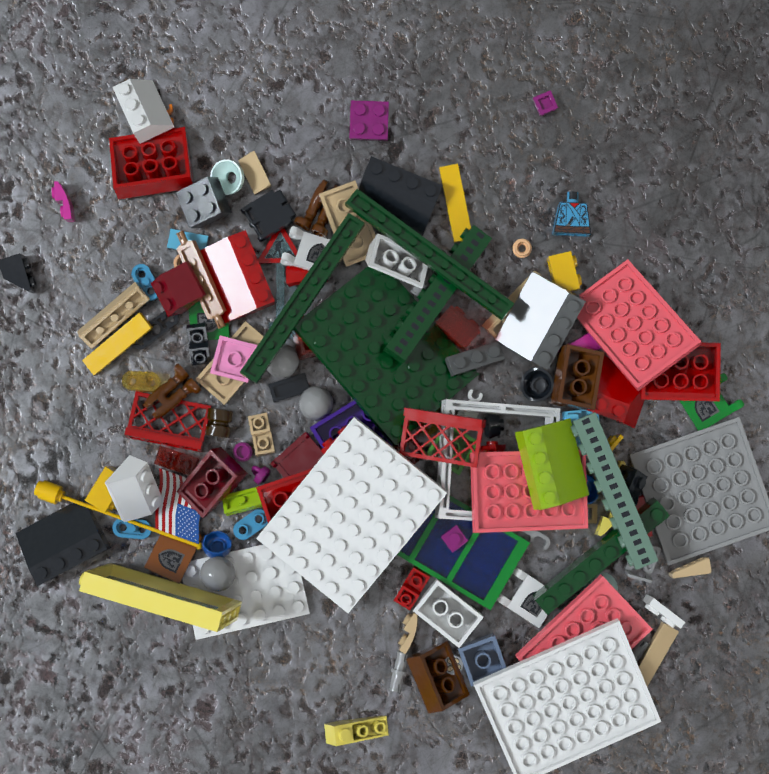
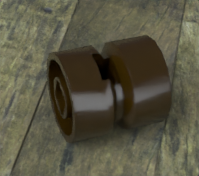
M208 408L207 419L210 422L206 424L205 435L230 438L231 427L229 423L232 422L233 411Z

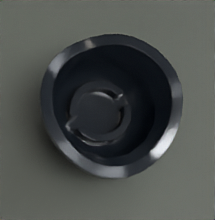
M532 368L526 371L521 379V391L528 400L539 402L547 399L552 394L554 380L548 371L542 368Z

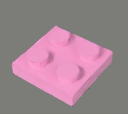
M220 336L210 373L249 383V379L241 375L240 371L258 345Z

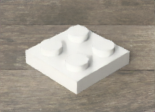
M646 595L642 600L646 603V609L656 616L662 615L660 619L672 628L677 626L681 629L685 624L681 618L653 597Z

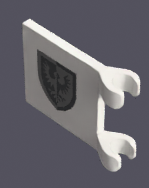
M292 226L289 237L301 240L296 257L284 252L280 263L309 271L330 239L304 232L300 228Z
M516 567L513 574L523 580L522 584L511 600L500 594L497 601L540 628L548 615L537 604L532 595L544 585Z

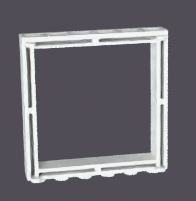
M450 399L442 400L441 413L455 415V411L540 417L545 418V424L562 420L560 408ZM450 427L445 431L451 441L453 440L454 427ZM443 434L439 437L440 449L448 444ZM451 445L442 451L448 459L452 458L453 448ZM438 461L437 483L448 493L436 506L435 518L472 521V511L449 510L452 464Z

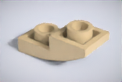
M267 413L248 416L256 457L275 453Z
M415 612L412 614L408 613L402 622L405 624L403 629L408 632V635L403 634L398 642L400 645L399 651L404 654L407 653L415 636L417 627V614Z

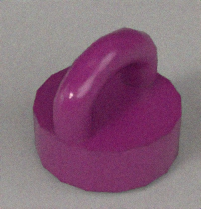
M258 466L251 468L252 473L255 475L253 481L258 485L263 484L271 473V470L266 466L262 469Z

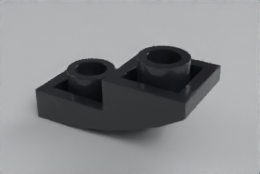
M206 323L186 325L192 366L209 364L211 362Z

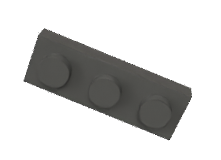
M497 341L446 357L445 361L451 377L501 362L505 359L500 343Z

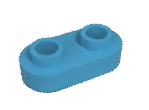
M144 264L136 265L131 273L134 282L150 298L149 301L158 299L155 291L152 295L148 294V290L153 288L151 282L155 280L151 269ZM145 271V277L140 278V272Z
M256 509L238 521L233 528L234 535L240 540H245L268 524L264 510ZM257 515H260L262 517V521L260 523L256 522L255 517ZM244 526L246 528L245 534L240 533V527Z
M117 519L112 526L114 534L122 538L145 539L152 533V531L147 529L142 533L139 526L123 522L120 519ZM134 519V521L152 527L151 523L147 520ZM121 524H125L127 526V529L125 531L121 530Z

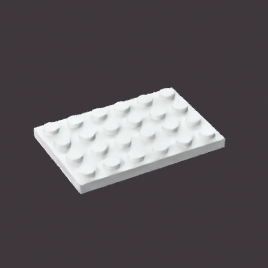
M263 544L229 552L225 558L234 566L235 579L232 585L224 591L216 592L209 590L201 581V567L210 557L192 560L182 578L185 585L242 601L237 621L218 632L193 625L196 640L310 614L302 576Z

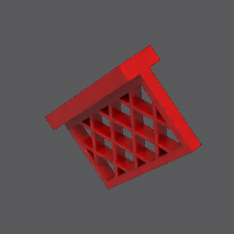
M135 392L128 426L124 434L126 438L203 453L206 424L209 422L207 419L208 408H212V406L182 400L176 407L184 405L188 412L178 417L174 409H172L177 419L167 425L163 417H160L165 427L158 431L154 430L151 426V423L157 419L153 418L148 421L143 414L148 409L144 408L141 410L138 406L139 397L148 398L150 394ZM157 401V402H156L153 406H151L150 408L153 407V408L155 409V411H156L157 408L155 407V405L158 404L159 401ZM199 408L205 409V417L198 421L193 412ZM191 414L196 423L186 429L181 420ZM142 415L147 422L140 427L133 426L134 418ZM180 422L184 431L179 434L172 433L170 427ZM198 425L202 430L200 439L192 437L188 431Z
M404 408L403 416L405 418L399 453L403 456L478 468L486 420ZM410 420L416 421L421 427L414 434L408 429ZM431 424H436L440 430L434 437H431L426 430ZM450 427L456 428L460 434L452 441L445 433ZM470 430L478 431L477 440L470 444L465 434ZM424 431L429 440L420 446L415 436ZM443 434L448 444L440 449L434 439ZM462 437L468 447L459 452L453 443ZM412 439L418 449L412 453L405 452L406 443ZM430 442L437 450L432 456L427 455L423 450ZM451 445L457 455L448 459L442 451ZM469 448L474 453L473 463L466 462L461 455Z

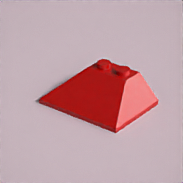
M604 356L595 410L587 411L596 412L598 415L635 429L645 400H641L640 390H636L609 357Z

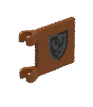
M160 534L144 568L180 584L197 547ZM199 534L200 543L202 541V535Z

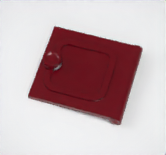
M305 431L270 464L285 478L312 469L324 454L310 437L309 433Z

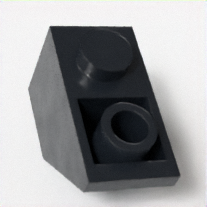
M19 253L0 259L3 279L30 293L36 292L34 287L37 285L34 276L30 275L29 269L31 264L28 257L25 258L24 255Z

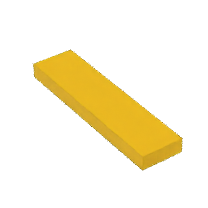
M458 164L439 167L453 241L456 243L461 242L462 238H460V235L466 228L470 229L471 225Z
M138 313L82 361L93 375H97L153 327L142 313Z

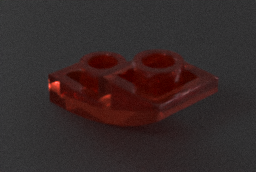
M160 445L154 464L189 476L197 467L199 458Z

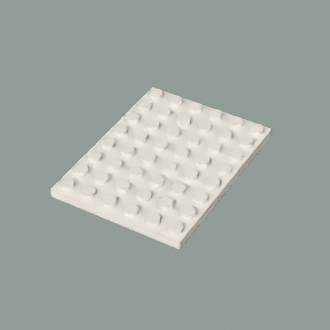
M354 417L256 539L345 612L349 613L448 492L358 418Z
M618 618L473 682L513 774H546L661 722Z

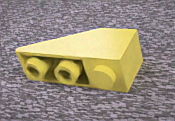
M387 716L341 720L324 724L326 744L333 746L389 735Z

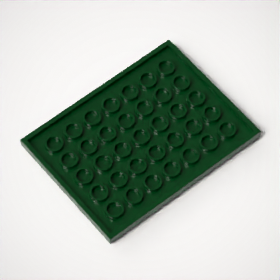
M367 266L305 315L294 331L394 447L402 438L405 418L403 416L404 408L436 412L441 407L442 400L451 399L477 377L479 373L476 370H472L451 377L445 358L461 352L434 321L404 363H399L384 352L383 349L386 347L384 341L390 334L394 335L397 329H395V326L401 318L403 320L406 319L408 314L405 312L412 303L416 305L417 301L397 278ZM410 420L408 429L412 432L419 424L416 421Z

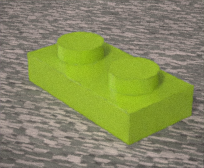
M256 487L231 493L222 500L226 516L262 507Z

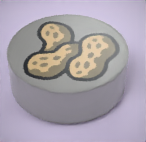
M453 654L461 672L463 668L462 660L458 655ZM447 657L445 659L448 666L447 673L455 675L450 659Z

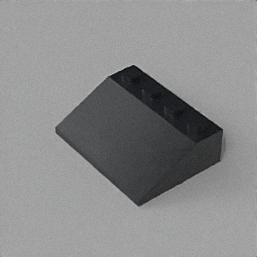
M371 156L358 189L423 236L443 185Z
M85 497L79 499V501L88 504V502L85 501ZM71 503L15 533L27 567L37 586L45 584L111 548L93 511L75 503Z

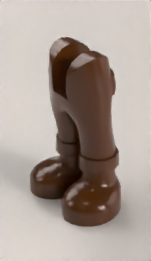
M324 179L318 185L305 212L306 215L295 218L294 223L300 228L310 231L313 220L322 205L319 193L327 190L329 181ZM322 208L311 232L325 238L328 234V230L325 228L328 218L324 208Z
M179 363L174 366V377L169 378L166 383L153 391L143 404L146 409H149L157 401L162 404L152 414L155 419L169 413L187 397V394H198L202 390L190 378L182 388H179L174 394L167 397L180 383L189 378L188 373Z

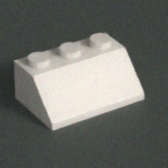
M128 79L112 87L132 132L140 144L174 128L153 80Z
M377 234L368 248L365 259L368 267L422 289L428 266L390 238Z
M131 455L126 458L105 482L123 522L152 515L163 502L148 462Z
M437 578L413 610V612L458 648L461 647L483 619V615Z

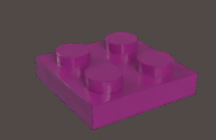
M351 100L349 140L388 141L389 102Z

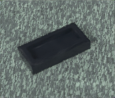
M305 373L268 384L274 403L301 395L310 387Z

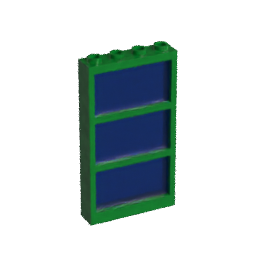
M450 496L449 510L472 511L471 507ZM434 509L397 555L491 610L530 542L513 532L473 533L472 521L435 518ZM457 525L468 542L452 553L441 536Z

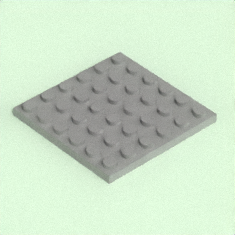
M740 417L629 454L633 468L648 476L646 485L641 491L645 503L654 497L670 515L654 528L667 565H672L769 531V498Z

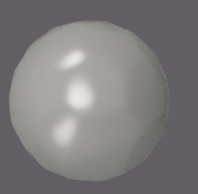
M284 344L267 371L278 378L291 376L299 365V357L295 349Z
M309 387L300 396L299 408L306 418L314 421L322 420L331 413L333 398L330 392L323 387Z
M219 556L212 557L202 565L200 578L204 586L209 590L216 592L224 591L232 585L235 579V569L228 559Z

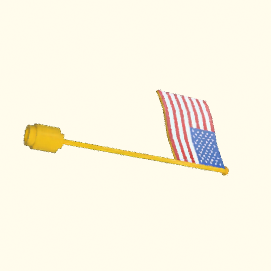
M159 468V491L163 502L155 510V528L134 520L127 522L197 547V550H200L202 548V543H199L200 515L176 492L187 478ZM44 480L38 481L35 487L34 495L38 496V499L55 505L64 499L121 520L120 516L115 513H104L90 504L65 496L63 486Z

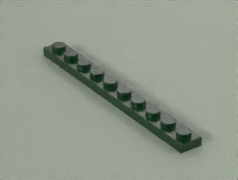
M356 189L345 202L347 208L500 320H503L513 307L514 303L360 190Z
M350 213L347 214L241 369V375L255 384L260 381L365 226V222Z

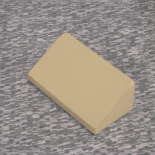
M255 151L238 160L254 195L272 187Z

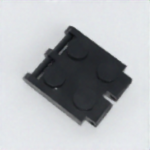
M271 190L240 210L249 220V226L254 228L257 233L259 242L266 240L292 224L291 219L297 216L290 204H286L288 201L281 190L275 193ZM248 211H250L255 220L251 218ZM257 225L260 227V229L262 230L263 234H261V232H260L259 229L257 228Z

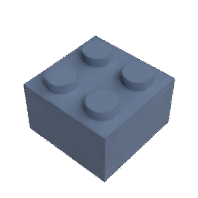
M494 633L463 643L460 648L457 647L471 686H474L473 682L506 668Z

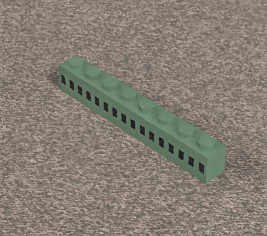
M596 412L572 421L573 426L570 428L574 437H579L581 444L578 447L582 456H587L589 462L586 463L589 473H594L596 477L595 487L598 493L602 492L604 500H602L603 506L606 511L610 510L612 518L609 520L613 529H618L620 536L617 538L621 548L625 547L628 555L625 557L629 566H633L634 569L638 570L659 561Z

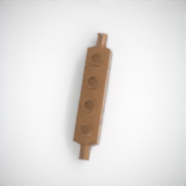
M184 231L176 233L181 243L177 247V252L182 263L189 261L206 293L199 301L207 319H214L218 329L226 326L221 315L227 310L196 241H188Z

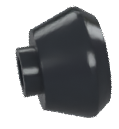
M486 413L484 415V420H486L484 428L485 437L491 439L500 435L501 431H504V420L500 419L499 415Z

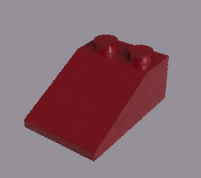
M222 447L210 449L176 492L202 518H205L237 487L247 475V472Z

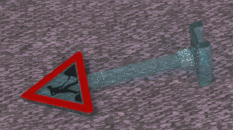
M285 229L280 230L271 237L258 259L259 264H276V317H274V321L284 308V265L280 263L282 254L286 252L296 257L298 252Z

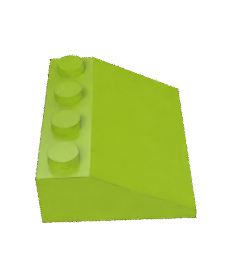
M571 418L515 432L534 510L555 507L589 495L576 438L570 428L572 426Z

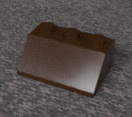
M569 344L560 347L550 404L567 408L595 410L604 352Z
M448 641L419 651L406 659L428 713L444 711L470 695ZM447 657L450 659L455 675L447 673L448 666L445 661Z

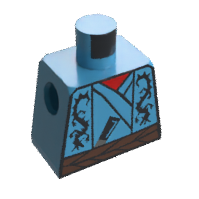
M567 192V202H560L558 204L552 235L589 237L591 234L587 203H578L579 192Z

